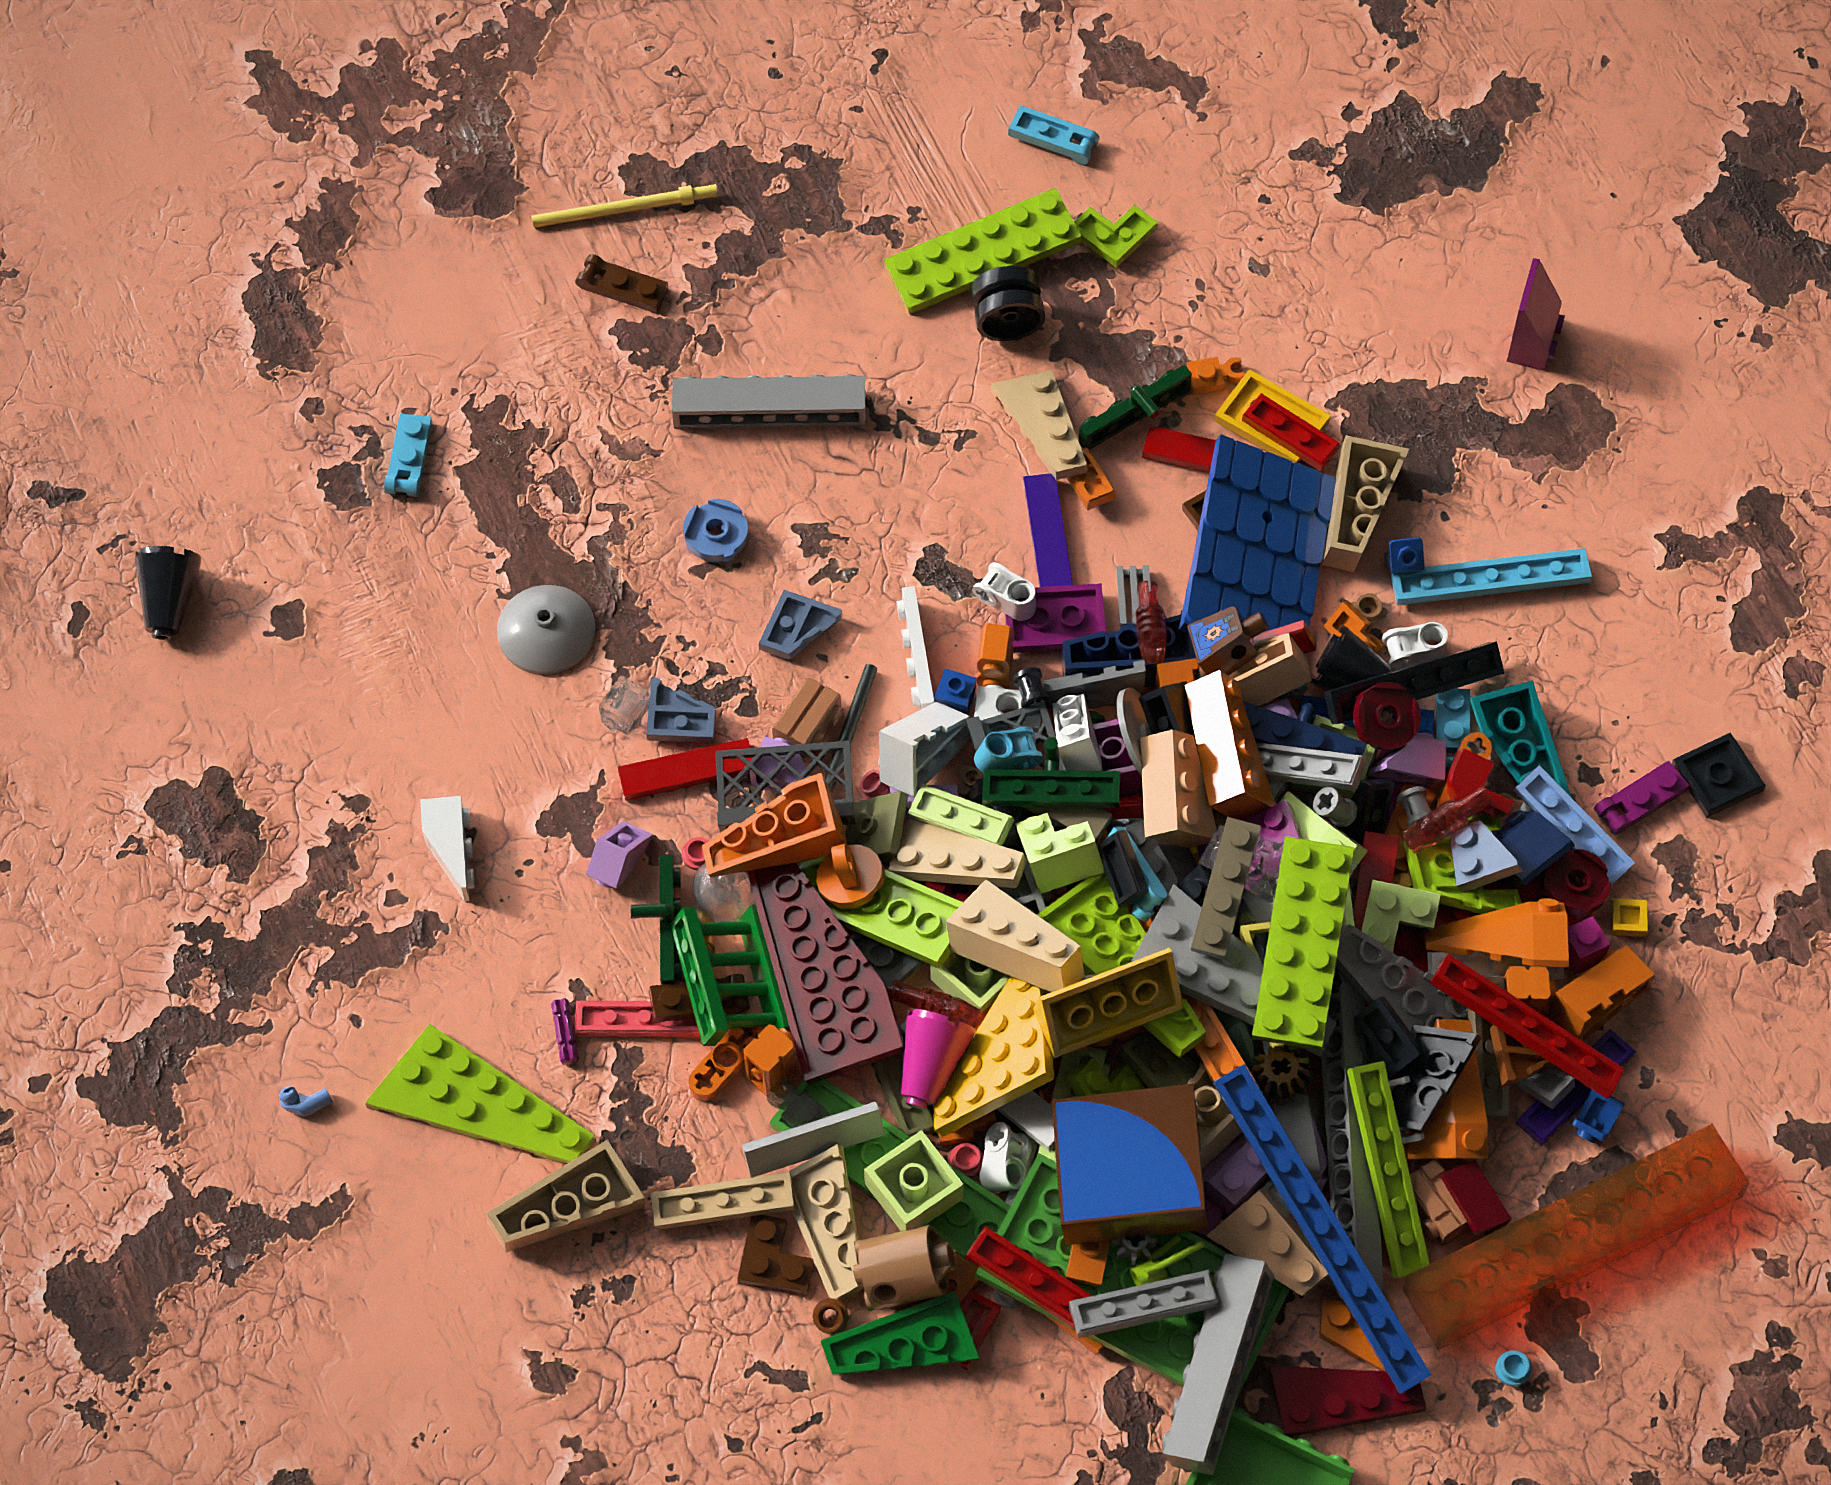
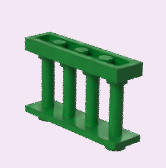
M756 904L750 905L738 921L702 923L699 920L696 907H683L670 925L702 1045L716 1046L731 1028L766 1027L770 1024L779 1030L781 1028L788 1030L790 1026ZM742 935L746 952L710 953L706 948L704 937ZM750 965L754 982L719 984L715 981L712 967ZM758 996L763 1013L727 1015L723 1011L720 998Z

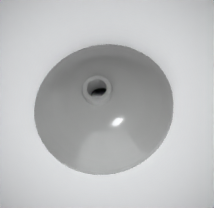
M557 585L535 586L518 593L505 605L497 624L498 642L505 657L519 669L540 675L560 673L577 665L590 651L596 634L595 618L588 603L576 592ZM544 616L550 617L547 621H540L539 619Z

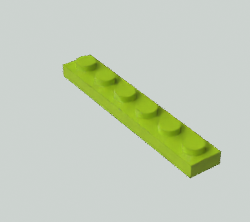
M1381 1061L1349 1068L1347 1073L1393 1278L1430 1271L1431 1267L1385 1063Z

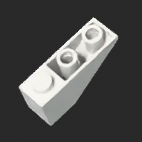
M1084 693L1077 696L1067 695L1062 697L1058 702L1053 703L1052 706L1056 739L1065 769L1103 771L1101 756Z
M461 796L420 799L422 832L425 843L464 902L470 901L469 889L475 888L473 868L468 869L467 858H473L472 839L466 838L465 828L471 827L470 808L463 807Z

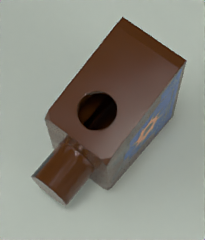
M1233 606L1187 626L1197 662L1205 674L1210 675L1220 670L1228 676L1257 656L1258 649L1254 637L1269 629V625L1260 611L1244 619L1237 607Z

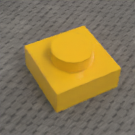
M1613 899L1611 902L1612 935L1646 937L1648 932L1647 900Z

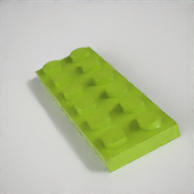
M1055 187L885 258L884 263L910 315L969 290L975 278L988 270L1011 265L1027 266L1081 243L1082 237Z
M1285 836L1252 1039L1322 1050L1354 847Z
M826 856L796 862L842 926L933 966L942 967L951 953L946 920L963 902L884 869V884L881 890L878 888L874 898L869 903L858 908L841 909L835 907L830 902L828 903L822 897L816 882L817 870Z

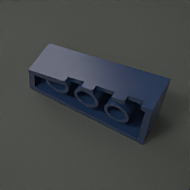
M1182 610L1180 615L1166 618V615L1154 617L1152 622L1134 626L1133 623L1121 626V630L1106 634L1104 631L1063 641V677L1078 673L1087 674L1089 677L1097 676L1104 673V668L1116 666L1117 670L1120 671L1134 668L1133 662L1145 660L1144 687H1155L1157 664L1196 658L1190 634L1179 630Z

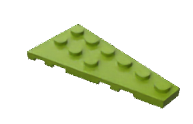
M1106 872L1088 877L1037 914V916L1080 945L1083 969L1086 975H1099L1131 963L1146 935L1138 919L1131 915L1127 908L1118 907ZM1183 998L1184 1009L1142 1024L1179 1058L1203 1041L1206 1033L1188 1001Z
M431 1024L426 1027L365 1102L366 1107L372 1110L379 1111L380 1109L394 1113L397 1117L407 1120L412 1118L430 1123L432 1127L478 1140H490L510 1149H513V1147L534 1153L535 1156L563 1164H568L586 1153L595 1141L594 1134Z

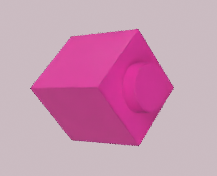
M1592 916L1568 928V965L1573 973L1577 974L1599 964L1601 959L1607 954L1610 943Z

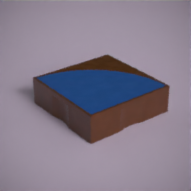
M1193 1083L1052 1099L1060 1221L1066 1245L1117 1240L1135 1234L1164 1235L1209 1230L1205 1185L1200 1159L1201 1144Z

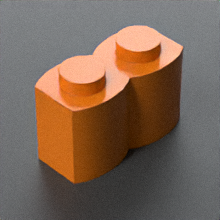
M986 623L983 626L977 661L978 686L999 685L1004 689L1009 688L1015 635L1011 626Z

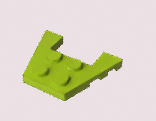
M1472 815L1460 818L1459 823L1448 826L1440 824L1407 834L1403 841V847L1413 888L1441 894L1439 904L1480 914L1522 904L1518 889L1484 890L1483 886L1462 893L1456 884L1449 831L1479 820L1490 831L1499 830L1502 827L1499 815L1497 819L1486 815L1474 818Z

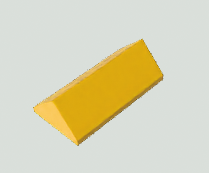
M1170 948L1041 996L1033 1008L1054 1058L1184 1009L1173 954Z

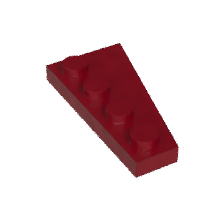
M1269 1365L1268 1371L1284 1435L1287 1437L1424 1412L1426 1410V1403L1420 1383L1399 1394L1386 1371Z

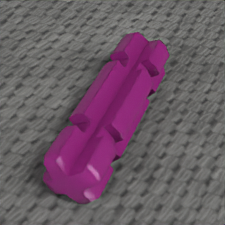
M566 998L556 999L551 1002L560 1062L563 1065L575 1064L578 1062L579 1056L570 1003Z

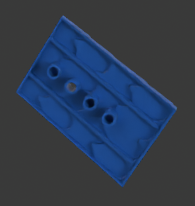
M1221 434L1215 442L1179 630L1189 634L1187 627L1189 624L1231 606L1237 607L1244 619L1260 611L1269 625V629L1266 631L1304 620L1309 629L1310 619L1314 611L1320 563L1323 560L1327 526L1331 518L1336 477L1325 473L1322 474L1320 471L1296 462L1292 463L1291 460L1267 451L1263 452L1262 449L1238 440L1234 441V439Z

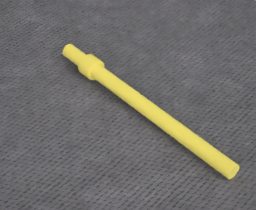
M716 184L691 188V185L679 187V191L532 215L531 217L533 228L677 203H681L682 206L694 204L695 200L718 197Z

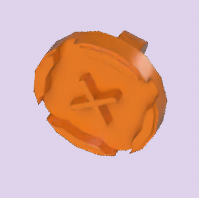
M845 843L831 848V854L823 859L817 870L816 882L822 897L827 902L829 901L835 907L841 909H852L869 903L874 898L878 888L881 890L884 884L885 871L878 855L870 848L858 844L847 846Z

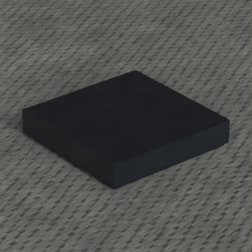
M1731 732L1674 758L1672 761V765L1689 784L1688 790L1706 818L1764 791L1766 787Z

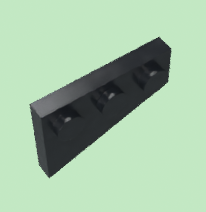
M1412 1024L1411 1033L1425 1053L1400 1074V1078L1409 1076L1410 1082L1404 1085L1399 1084L1395 1095L1394 1108L1399 1130L1427 1133L1482 1039L1477 1033Z

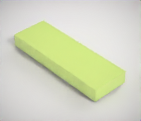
M923 783L908 811L911 818L1000 846L1003 845L1014 822L1013 817Z

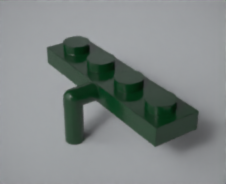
M1184 364L1176 370H1168L1159 380L1151 385H1134L1130 390L1129 398L1124 401L1118 400L1114 402L1107 411L1097 417L1091 416L1082 423L1079 428V444L1083 449L1087 447L1091 450L1146 416H1149L1150 419L1156 418L1161 412L1159 408L1190 391L1192 373Z
M1049 737L1044 741L1046 770L984 769L983 806L1120 808V771L1059 770L1058 741L1054 737Z
M673 855L659 856L660 904L631 905V919L660 918L661 985L682 981V966L680 961H676L677 947L670 925L682 909L681 898H675V888H681V867H674Z

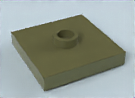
M898 791L854 802L856 824L847 825L845 834L847 844H858L868 847L878 855L880 860L897 857L908 795Z

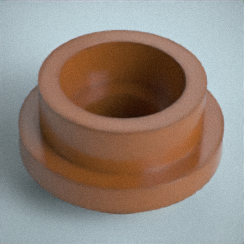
M836 1298L821 1300L813 1310L814 1324L823 1333H838L848 1322L849 1313L847 1307ZM826 1310H834L837 1313V1320H827L825 1317Z

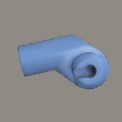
M292 1086L283 1088L279 1093L280 1104L286 1111L304 1117L333 1103L326 1088L310 1096L298 1093L295 1087Z

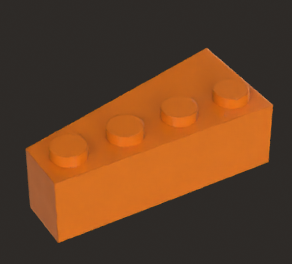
M1219 670L1186 684L1185 688L1209 806L1229 818L1244 820L1275 805L1242 701V690L1238 681Z

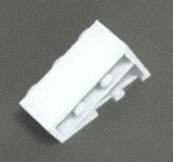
M935 702L880 730V757L878 760L880 782L914 797L922 783L926 785L970 742L966 719H970V716Z

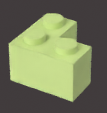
M1048 813L1032 816L1024 821L1015 823L1040 894L1105 872L1088 821L1078 825H1071L1057 832L1053 829Z
M1372 880L1362 932L1382 943L1385 949L1393 953L1399 924L1433 931L1441 894Z

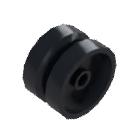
M1013 265L997 267L975 278L970 286L972 305L975 308L976 327L982 337L1003 342L1018 340L1030 336L1039 330L1045 322L1044 305L1040 298L1039 278L1033 270Z

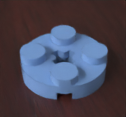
M708 500V504H704L699 508L696 505L688 512L683 524L687 550L705 561L729 563L743 550L748 541V523L742 514V510L736 504L727 500ZM716 525L721 526L723 533L713 536L711 532L707 531L709 528L714 529Z

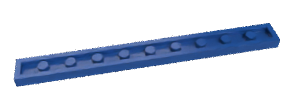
M1245 1064L1214 1081V1086L1399 1394L1430 1377L1432 1374Z

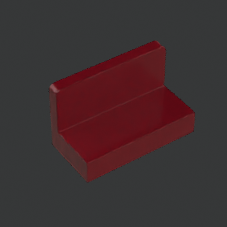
M1476 1160L1448 1170L1441 1175V1180L1476 1235L1484 1233L1487 1240L1496 1237L1512 1220Z

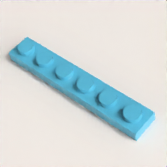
M1585 548L1425 567V570L1391 573L1397 606L1590 583L1592 578Z

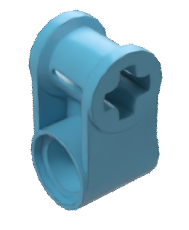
M1023 726L1013 730L989 733L976 751L974 763L983 773L984 769L1024 770V768L1030 770L1040 765L1044 758L1042 753L1037 751L1034 744V731L1032 727Z

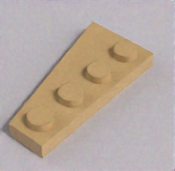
M1052 370L990 384L993 396L996 400L999 399L1004 405V411L1010 419L1013 418L1020 427L1021 434L1026 440H1030L1035 447L1036 454L1056 480L1087 473L1086 460Z
M836 1144L789 1172L792 1176L795 1202L793 1213L829 1298H836L842 1301L862 1290L864 1286L856 1284L853 1274V1265L859 1264L855 1252V1241L859 1239L843 1146Z

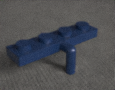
M1243 701L1255 741L1258 743L1364 756L1367 743L1313 725L1315 707L1310 703L1304 704L1298 719H1294Z

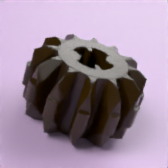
M1284 1044L1281 1051H1276L1270 1045L1268 1049L1269 1056L1258 1055V1065L1252 1068L1253 1077H1255L1260 1091H1263L1262 1093L1266 1101L1276 1097L1277 1104L1281 1106L1284 1098L1289 1097L1290 1101L1295 1104L1297 1101L1296 1093L1306 1095L1308 1092L1307 1084L1313 1081V1075L1310 1071V1060L1302 1058V1051L1299 1048L1289 1052L1288 1046Z

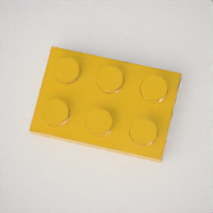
M1249 369L1216 412L1214 421L1269 453L1291 460L1292 463H1300L1301 458L1244 423L1242 415L1261 393L1322 432L1329 424L1331 415Z

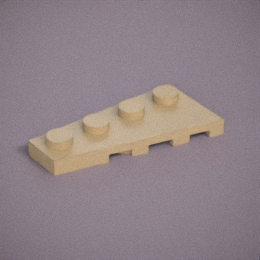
M909 818L901 836L897 857H893L888 871L914 881L981 885L986 879L996 887L1017 888L1027 860L1023 852Z

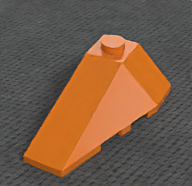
M821 772L790 783L780 790L783 794L767 805L763 802L755 808L756 813L741 823H733L702 845L707 872L710 878L817 859L831 854L833 846L847 844L840 814L823 773Z
M1543 898L1538 900V902H1525L1436 926L1433 928V931L1423 930L1426 950L1465 956L1473 954L1475 950L1481 951L1483 954L1490 956L1491 960L1501 961L1503 956L1506 955L1522 958V964L1529 966L1568 967L1567 913L1564 903H1559L1555 899Z
M1437 1019L1434 1024V1028L1473 1033L1471 1020ZM1474 1050L1427 1133L1424 1134L1425 1139L1406 1143V1159H1488V1123L1476 1050ZM1405 1131V1133H1406V1134H1409V1135H1414L1415 1133H1418V1132Z

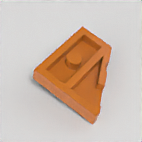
M1322 1299L1319 1338L1333 1346L1343 1348L1346 1354L1358 1361L1359 1359L1364 1360L1376 1367L1378 1371H1386L1345 1302Z

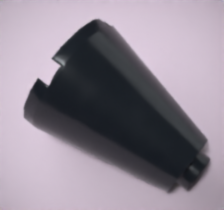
M171 546L140 548L139 553L137 551L135 553V565L145 630L151 633L154 639L170 640L172 635L179 633L201 566V557L199 554L184 549V555L174 553V547Z
M1341 624L1338 630L1342 634L1340 637L1335 634L1331 637L1315 665L1318 668L1317 673L1319 674L1317 677L1311 674L1312 681L1310 683L1331 690L1395 670L1348 627Z

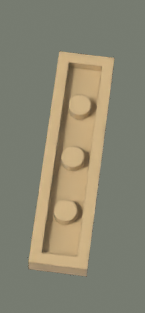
M790 1172L651 1192L653 1220L656 1230L795 1210Z

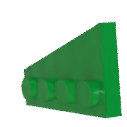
M955 1291L820 1340L833 1376L980 1360Z

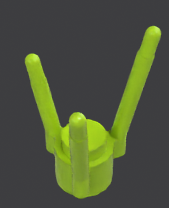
M1179 1235L1174 1236L1152 1252L1150 1260L1141 1259L1135 1263V1267L1131 1268L1130 1271L1135 1285L1139 1286L1168 1279L1165 1268L1203 1248L1205 1243L1199 1241L1161 1262L1156 1260L1181 1240Z

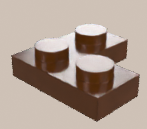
M766 1215L751 1216L737 1278L738 1284L803 1296L808 1295L814 1260L809 1257L781 1253L787 1226L786 1219Z

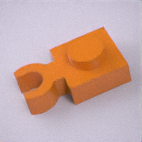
M1218 357L1187 362L1186 367L1192 373V394L1199 395L1223 391L1225 382L1238 385L1245 372L1234 373L1232 370L1241 368V358H1230L1225 364H1219Z

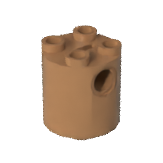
M931 1224L855 1241V1252L859 1264L853 1265V1274L856 1284L864 1286V1298L869 1311L938 1297L948 1292V1272L955 1271L956 1268L954 1252L950 1243L941 1238Z

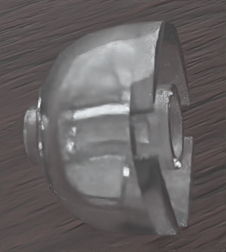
M704 863L697 870L692 884L693 902L698 912L710 922L738 921L747 908L755 904L750 886L749 871L710 878L706 863Z

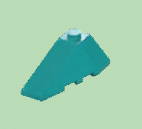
M1533 680L1470 698L1481 733L1490 739L1492 748L1518 784L1540 765L1571 797Z

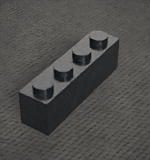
M1187 681L1162 686L1138 697L1152 735L1169 730L1194 736L1197 748L1185 685L1188 684ZM1212 808L1213 813L1219 812Z

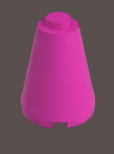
M921 1009L908 1011L901 1095L907 1098V1105L926 1110L927 1105L936 1104L973 1039L975 1028L962 1021H959L956 1027L954 1022L948 1020V1016Z

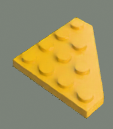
M1010 976L976 1031L936 1104L933 1105L934 1130L945 1136L1054 1079L1052 1053L1033 1010L1038 998L1048 994L1047 990Z

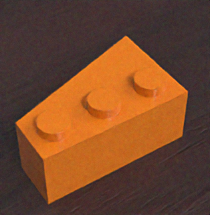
M1627 945L1617 952L1612 950L1601 959L1599 964L1585 971L1578 978L1555 993L1554 1000L1549 1002L1551 1007L1547 1018L1584 1042L1647 991L1652 984L1655 974Z

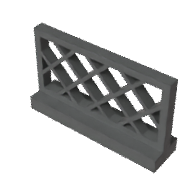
M1043 701L981 721L979 716L966 719L975 753L985 737L991 733L990 728L1005 725L1012 730L1023 727L1022 725L1027 717L1041 713L1043 723L1038 732H1034L1033 741L1035 746H1037L1038 742L1044 743L1047 737L1043 736L1045 730L1048 738H1056L1045 702ZM1060 756L1059 770H1066ZM1044 760L1038 765L1042 767V770H1046V761ZM993 806L994 810L1010 815L1014 819L1004 841L1005 847L1010 849L1019 847V841L1021 840L1015 823L1020 822L1019 820L1027 809L1020 806L1016 812L1015 806ZM1052 823L1054 831L1062 829L1061 827Z
M850 741L716 751L717 823L720 832L733 823H741L756 813L755 808L762 804L756 798L768 784L780 795L783 794L780 791L782 789L772 780L784 767L797 777L794 781L796 782L805 779L817 765L831 775L826 780L828 787L835 779L845 787L846 799L834 800L842 824H856ZM830 751H843L844 762L835 771L822 762L823 758ZM821 752L817 757L813 754ZM805 753L813 761L800 774L788 763L796 754ZM779 755L787 756L784 759H782ZM772 756L779 764L766 776L755 765L762 757ZM754 757L750 762L746 759ZM739 759L746 765L734 779L724 772V760ZM750 770L764 780L752 794L739 784ZM843 771L845 772V780L839 776ZM725 779H726L728 782H730V784H729L726 788H725ZM735 787L747 797L740 807L726 808L725 797ZM752 802L757 805L748 807Z

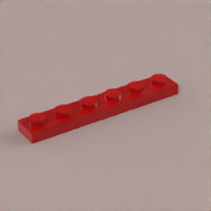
M1449 953L1445 956L1430 984L1604 1098L1608 1099L1613 1094L1625 1070L1623 1067Z

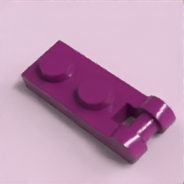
M1668 760L1611 797H1606L1595 805L1594 811L1599 817H1604L1609 823L1608 828L1614 835H1618L1687 792L1689 784ZM1620 807L1625 815H1619L1615 809Z

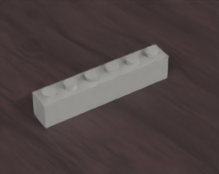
M853 374L826 377L823 375H812L810 377H792L790 375L759 377L752 375L746 378H728L726 376L695 378L687 376L682 379H673L674 428L866 426L865 376Z
M1225 1254L1222 1265H1219L1215 1271L1214 1285L1218 1298V1307L1204 1310L1205 1320L1202 1329L1196 1333L1193 1348L1195 1352L1191 1364H1188L1184 1370V1387L1181 1396L1175 1400L1172 1414L1174 1419L1170 1431L1165 1433L1162 1441L1163 1455L1173 1467L1209 1475L1214 1474L1274 1278V1274L1265 1261Z

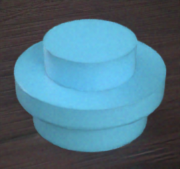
M1511 1350L1499 1356L1495 1371L1502 1383L1516 1387L1528 1381L1532 1372V1365L1525 1354Z

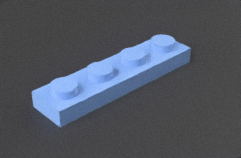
M1540 765L1513 790L1534 812H1539L1575 844L1571 849L1573 852L1575 849H1583L1599 857L1608 869L1606 874L1609 882L1611 881V885L1635 863Z

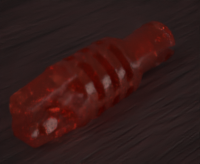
M1143 581L1137 585L1139 607L1135 612L1137 641L1142 659L1145 662L1162 664L1166 654L1167 643L1165 611L1159 605L1157 583L1151 581V591H1149L1148 581Z
M1481 785L1460 800H1448L1445 804L1440 805L1437 809L1421 817L1402 833L1409 849L1413 853H1417L1441 842L1460 828L1467 826L1468 818L1493 804L1488 792L1485 793V788Z
M895 979L892 985L896 986V988L893 986L889 988L891 1001L913 1009H921L948 1016V1020L954 1022L956 1027L958 1022L962 1021L976 1029L982 1017L979 1008L959 997L951 996V994L943 993L940 990H934L929 986L919 989Z

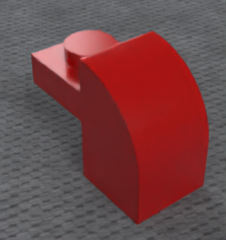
M1465 748L1457 752L1447 775L1446 786L1451 802L1464 814L1472 812L1475 804L1479 806L1478 811L1494 819H1497L1498 815L1503 817L1509 814L1514 801L1484 788L1494 762Z

